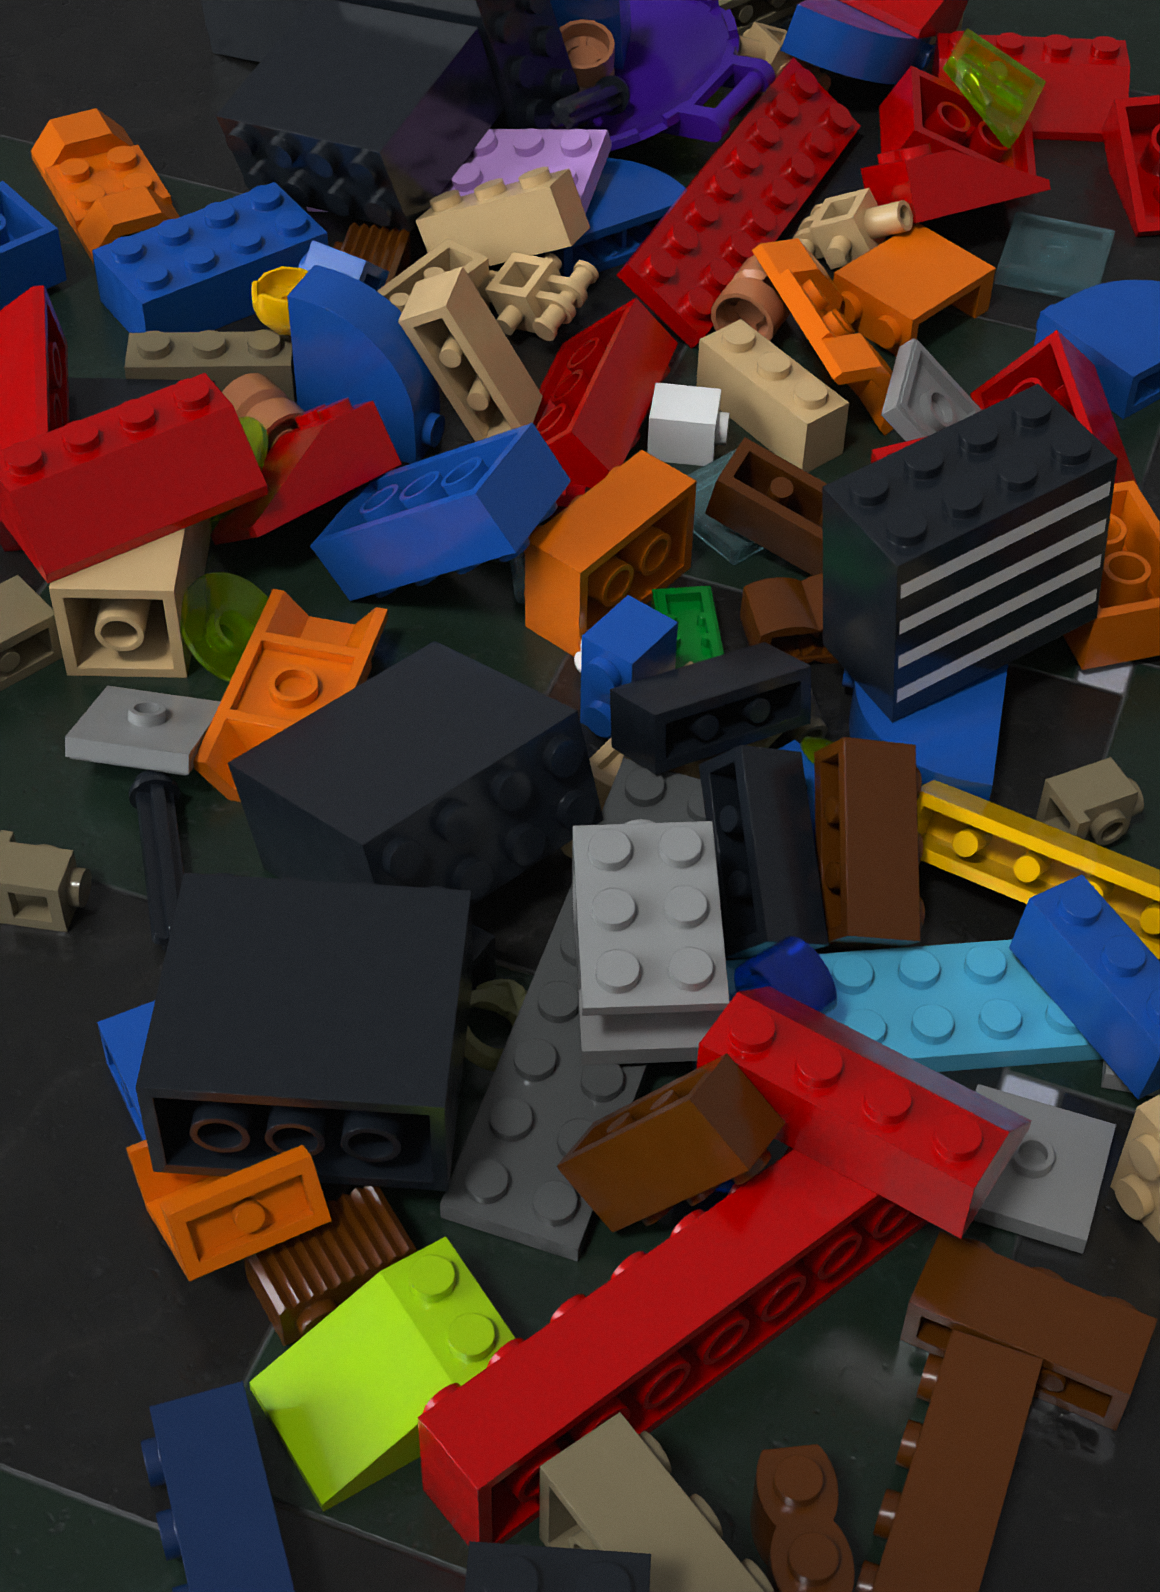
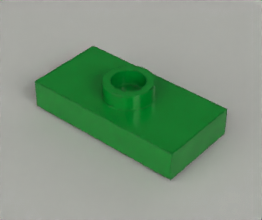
M711 586L652 589V608L678 622L675 669L684 667L689 661L697 663L724 654Z

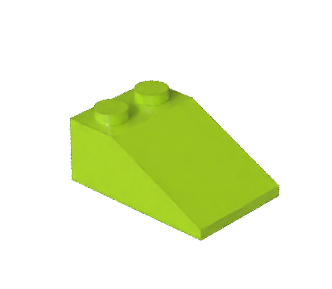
M445 1236L378 1272L253 1378L249 1384L256 1400L324 1512L421 1457L418 1416L423 1413L429 1400L437 1392L450 1384L459 1383L462 1386L487 1368L492 1356L503 1345L516 1338Z

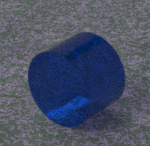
M787 936L735 969L734 984L736 992L770 986L824 1015L832 1012L837 1005L836 987L827 966L818 953L808 943L798 937Z

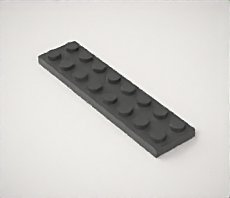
M623 758L602 809L603 820L596 825L625 824L637 819H646L655 823L706 821L701 779L669 770L654 774L635 761ZM572 884L450 1178L449 1189L445 1191L441 1200L440 1215L443 1219L578 1262L596 1213L556 1166L593 1122L639 1098L651 1063L581 1065Z

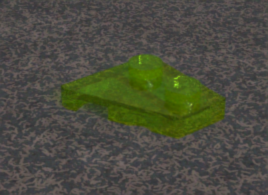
M968 28L957 41L943 67L947 75L1000 142L1009 149L1019 137L1046 81Z

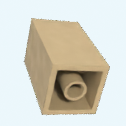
M210 518L50 583L49 592L67 676L187 678L211 539L210 534L212 533Z

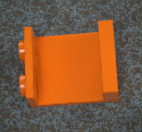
M915 223L910 231L896 234L835 271L833 282L844 297L839 311L852 328L897 356L899 346L913 338L917 339L920 323L950 304L973 318H977L988 311L996 268L922 224Z
M147 1140L126 1147L146 1209L189 1281L332 1221L312 1156L303 1145L225 1177L153 1172Z

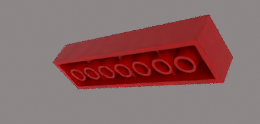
M788 1147L781 1159L764 1171H760L745 1183L740 1185L734 1184L728 1196L708 1211L704 1212V1210L698 1209L686 1215L675 1226L670 1238L646 1254L644 1251H638L627 1257L615 1269L611 1279L586 1297L584 1294H577L565 1301L555 1311L550 1323L527 1340L516 1338L503 1345L492 1356L487 1368L462 1386L459 1383H453L437 1392L426 1404L423 1413L418 1416L424 1492L468 1546L469 1541L505 1543L539 1517L540 1466L619 1412L637 1434L643 1431L651 1433L928 1224L929 1221L797 1150Z

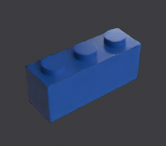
M1082 874L1029 898L1009 949L1138 1100L1160 1089V961Z

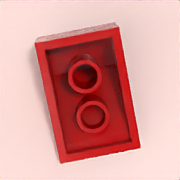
M912 65L879 106L881 153L930 143L931 153L954 150L1036 175L1032 124L1030 121Z
M1160 95L1114 99L1102 127L1109 173L1135 236L1160 235Z
M930 143L877 154L879 164L861 168L864 189L870 188L878 206L905 200L912 210L913 223L1051 190L1049 179L954 150L931 153Z
M349 397L328 406L325 404L317 406L296 416L294 419L298 427L281 435L259 465L267 484L268 495L226 511L210 534L214 544L218 545L258 538L402 465L374 401L352 406Z

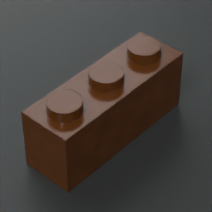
M744 437L718 477L705 514L812 576L823 573L822 487L827 485V483Z
M843 737L814 752L816 858L829 945L825 947L858 950L902 948L920 942V930L925 918L924 903L919 896V864L923 855V839L918 831L917 800L921 792L922 778L920 770L916 767V745Z
M726 1053L593 1122L556 1167L612 1233L640 1220L645 1226H649L660 1220L675 1204L686 1200L690 1206H693L706 1199L725 1181L732 1179L736 1185H740L754 1177L769 1162L771 1154L766 1148L784 1126L785 1122Z
M940 1230L908 1303L900 1340L932 1354L944 1357L952 1329L1041 1358L1043 1362L1035 1387L1034 1397L1116 1431L1130 1398L1158 1319L1139 1312L1132 1304L1123 1299L1111 1296L1102 1297L1066 1282L1060 1275L1049 1269L1026 1266L995 1253L989 1246L971 1238L960 1239Z

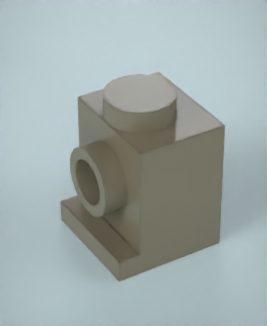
M1112 757L1045 779L1036 820L1094 844L1107 845L1118 840L1122 835L1127 834L1131 817L1143 812L1144 798L1138 784L1133 779L1127 778Z
M0 830V923L68 932L76 908L85 907L91 891L90 869L77 867L74 850L61 849L48 844L31 845L17 843L13 831Z

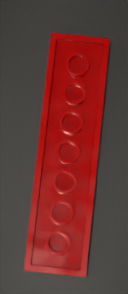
M793 57L776 75L775 81L759 96L616 276L692 349L699 343V339L705 337L712 328L711 308L728 283L732 281L744 262L754 255L752 250L761 243L775 242L861 125L851 116L848 109L839 104L818 83L816 77Z

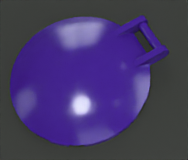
M630 0L632 33L624 68H614L615 76L622 78L629 87V105L618 115H602L588 121L582 129L608 130L612 143L610 152L639 143L660 132L708 142H718L729 131V122L756 93L765 92L776 78L775 71L763 59L738 55L739 33L735 18L730 9L725 10L719 6L718 0ZM721 86L733 88L716 108L703 106ZM551 124L547 129H567V128H566L564 125L561 126V127L556 128L553 124Z

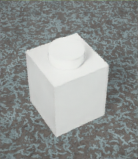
M656 382L649 415L647 453L663 462L713 467L716 445L726 446L730 413L720 412L721 389Z

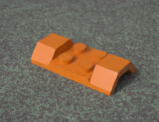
M97 108L50 119L31 149L32 160L93 264V249L112 243L121 236L158 226L165 220L180 217L172 205L171 195L139 145H134L125 129Z
M799 238L759 244L752 252L833 380L838 385L847 384L856 393L879 430L884 435H887L894 428L881 416L892 370L861 333H855L852 326L839 311L844 297L824 267Z
M273 589L194 758L195 770L228 800L241 802L228 762L366 682L372 669V656L388 620V609L376 607L356 624L311 617L284 590Z

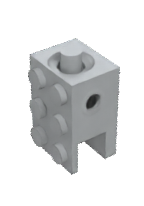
M637 819L625 824L573 826L572 898L581 1065L697 1061L699 1042L720 1016L721 1011L730 1003L712 821L655 823L646 819Z

